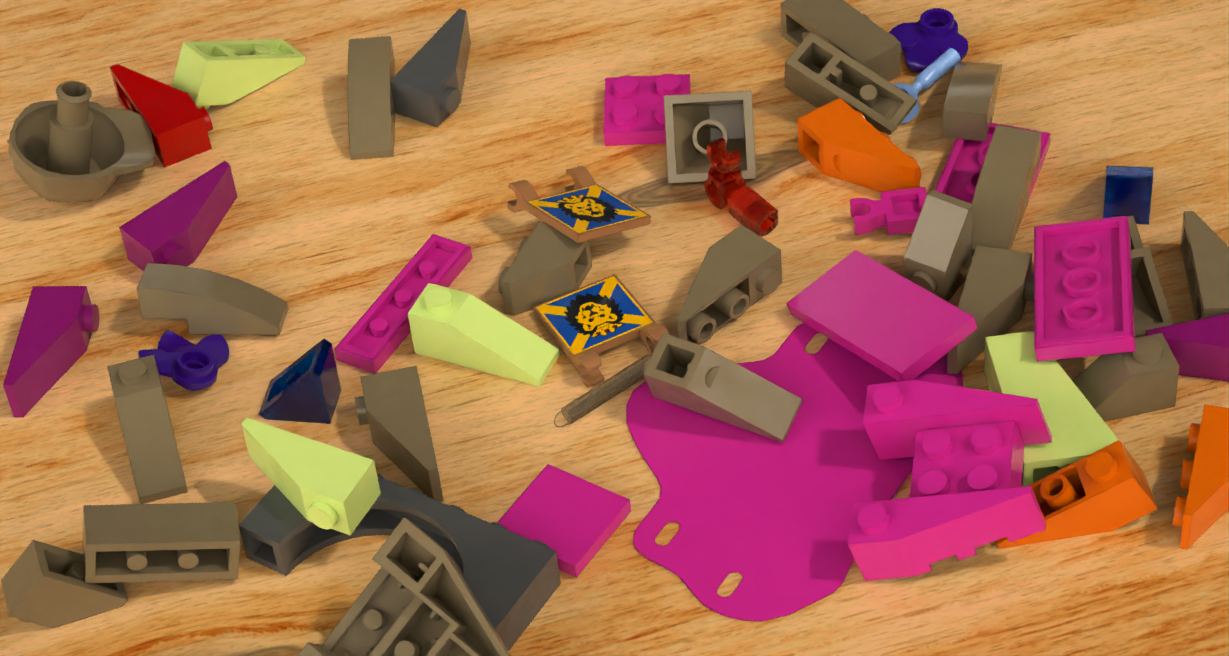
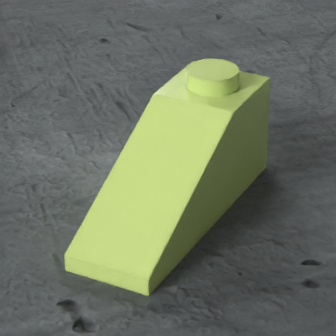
M283 39L183 42L172 87L188 93L198 108L204 106L205 109H209L211 105H229L304 65L306 56Z
M428 283L408 312L414 352L420 355L538 387L542 385L560 356L557 347L470 293Z
M246 417L241 425L250 459L307 521L313 522L322 529H333L351 536L381 494L374 460Z

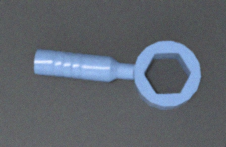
M949 48L916 76L915 82L912 85L905 83L893 84L917 99V104L900 125L908 123L918 115L920 109L918 93L921 90L930 88L960 62L961 58L956 50Z

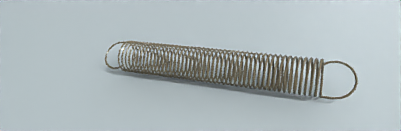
M646 354L600 385L562 407L564 409L562 413L567 411L571 417L570 420L572 422L567 424L574 423L643 379L644 376L641 373L644 372L649 361L647 355L649 354Z

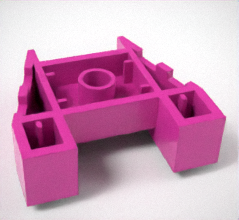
M921 380L867 385L863 425L879 460L905 457L914 458L909 498L853 503L848 546L865 581L915 577L932 571L930 564L956 555L958 561L976 555V547L1007 537L1010 543L1046 530V522L1032 487H1021L1024 445L1052 442V435L1038 399Z

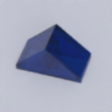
M1106 166L1103 179V218L1134 215L1136 224L1149 225L1154 167Z
M325 338L270 380L258 415L266 420L331 424L341 393L332 343Z

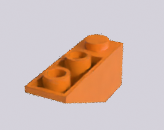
M841 98L797 118L798 152L824 175L878 192L920 187L922 173L917 161L912 156H907L892 143L885 133L879 132L871 125L860 111L854 110Z
M1204 404L1201 424L1191 423L1187 452L1195 453L1194 460L1184 459L1180 489L1188 490L1187 497L1177 496L1173 517V526L1182 527L1180 548L1188 549L1229 509V408Z
M1118 440L1028 485L1032 487L1046 522V530L1010 543L1008 538L1004 537L996 540V544L999 548H1007L1111 532L1158 508L1144 471L1122 442Z

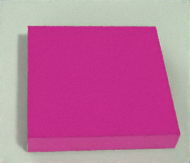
M547 464L497 523L504 526L510 532L532 541H541L551 549L556 550L559 570L577 578L629 515L631 504L630 500Z

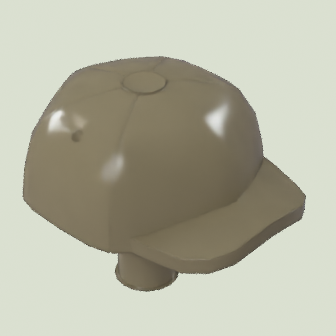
M79 81L61 83L56 88L58 97L55 101L35 102L26 107L15 119L10 132V139L7 140V143H9V155L16 173L40 197L50 202L95 201L112 188L120 175L150 168L155 163L152 133L143 117L131 110L103 107L98 103L89 101L92 91L90 87Z

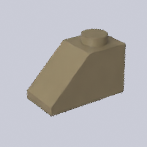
M931 189L926 196L904 256V277L949 302L966 280L972 262L973 204Z
M1163 333L1135 338L1136 351L1100 355L1072 380L1104 422L1175 407L1179 364Z
M32 540L1 580L10 617L50 628H56L123 607L128 601L123 582L85 583L83 554Z

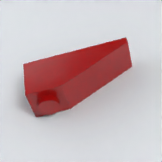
M119 64L110 67L118 100L124 109L131 110L143 117L152 133L155 154L164 167L212 149L208 132L213 130L210 116L204 106L199 108L196 106L188 93Z

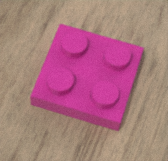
M690 74L605 78L603 132L605 146L666 143L664 96L691 94Z

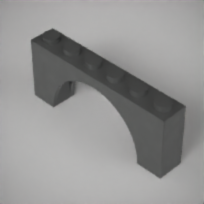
M377 473L381 494L351 536L333 529H322L313 522L307 521L275 485L239 524L247 558L287 576L303 560L327 546L362 536L391 535L404 517L408 518L447 551L508 651L561 584L557 552L545 543L538 540H529L508 531L498 523H489L472 516L458 506L441 503L425 496L415 488L403 487L385 479L379 473Z

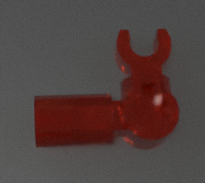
M723 138L707 146V156L712 167L704 184L709 200L718 209L728 206V213L760 237L769 234L778 225V210L751 187L745 185L742 171L738 168L741 165L740 152L736 149L728 154L726 142Z

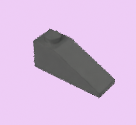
M459 9L390 80L395 112L397 114L439 127L451 113L457 110L461 103L471 46L467 12L465 10Z

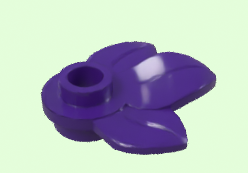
M929 9L922 13L918 22L901 23L889 32V34L894 35L901 42L902 51H906V66L913 72H922L949 48L956 50L961 60L968 52L967 39L958 33V24L954 20L953 14L945 9Z
M166 330L158 342V349L139 350L138 357L154 355L159 375L171 377L176 384L183 388L196 391L207 388L215 383L218 368L228 361L230 351L226 340L221 334L209 335L195 345L175 332Z

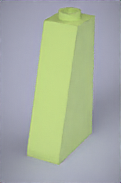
M1033 331L985 337L984 372L990 391L1038 399L1052 435L1051 443L1024 445L1021 487H1026L1119 440L1056 360L1037 362Z

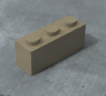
M786 0L781 3L782 37L795 47H798L807 35L812 32L889 82L901 76V42L894 35L887 33L872 22L867 15L860 13L844 0Z
M235 502L83 505L82 547L85 583L238 579L241 540Z

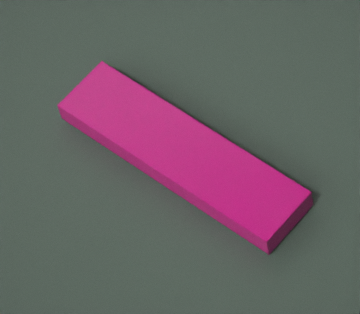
M432 234L334 348L336 359L376 374L411 332L408 312L427 284L432 283L448 288L473 258L471 247Z

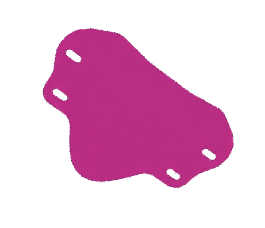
M805 323L798 325L774 355L761 361L736 363L802 398L803 402L784 443L655 398L646 381L633 390L626 405L627 425L632 438L661 487L659 500L634 532L633 542L636 550L647 559L679 576L704 606L721 615L738 620L766 621L790 615L834 593L843 584L854 561L848 546L853 503L891 500L911 473L914 457L879 460L863 425L867 385L898 382V380L829 338L817 353L808 354L805 352L806 345L814 335L820 332ZM947 354L914 379L963 387V374L961 371L957 375L947 373ZM677 522L680 525L679 531L667 545L661 546L655 543L656 536L667 523ZM738 572L742 575V581L730 596L722 597L718 595L717 590L730 573Z

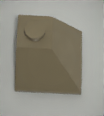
M752 90L664 96L668 184L756 179Z

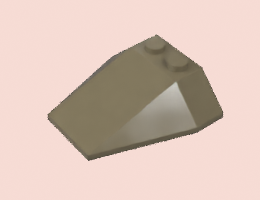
M405 517L372 558L381 566L380 570L322 645L307 643L298 654V656H511L447 551Z

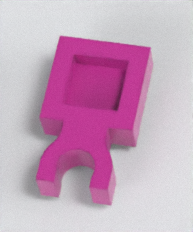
M925 187L880 192V200L868 198L850 199L851 218H854L855 235L868 234L883 227H886L887 235L914 232L927 196Z

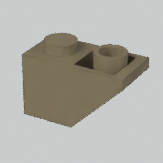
M539 221L529 238L525 237L522 240L518 255L511 266L504 268L501 273L499 292L503 294L505 313L515 316L533 310L534 306L579 289L592 268L590 240L577 243L547 223Z

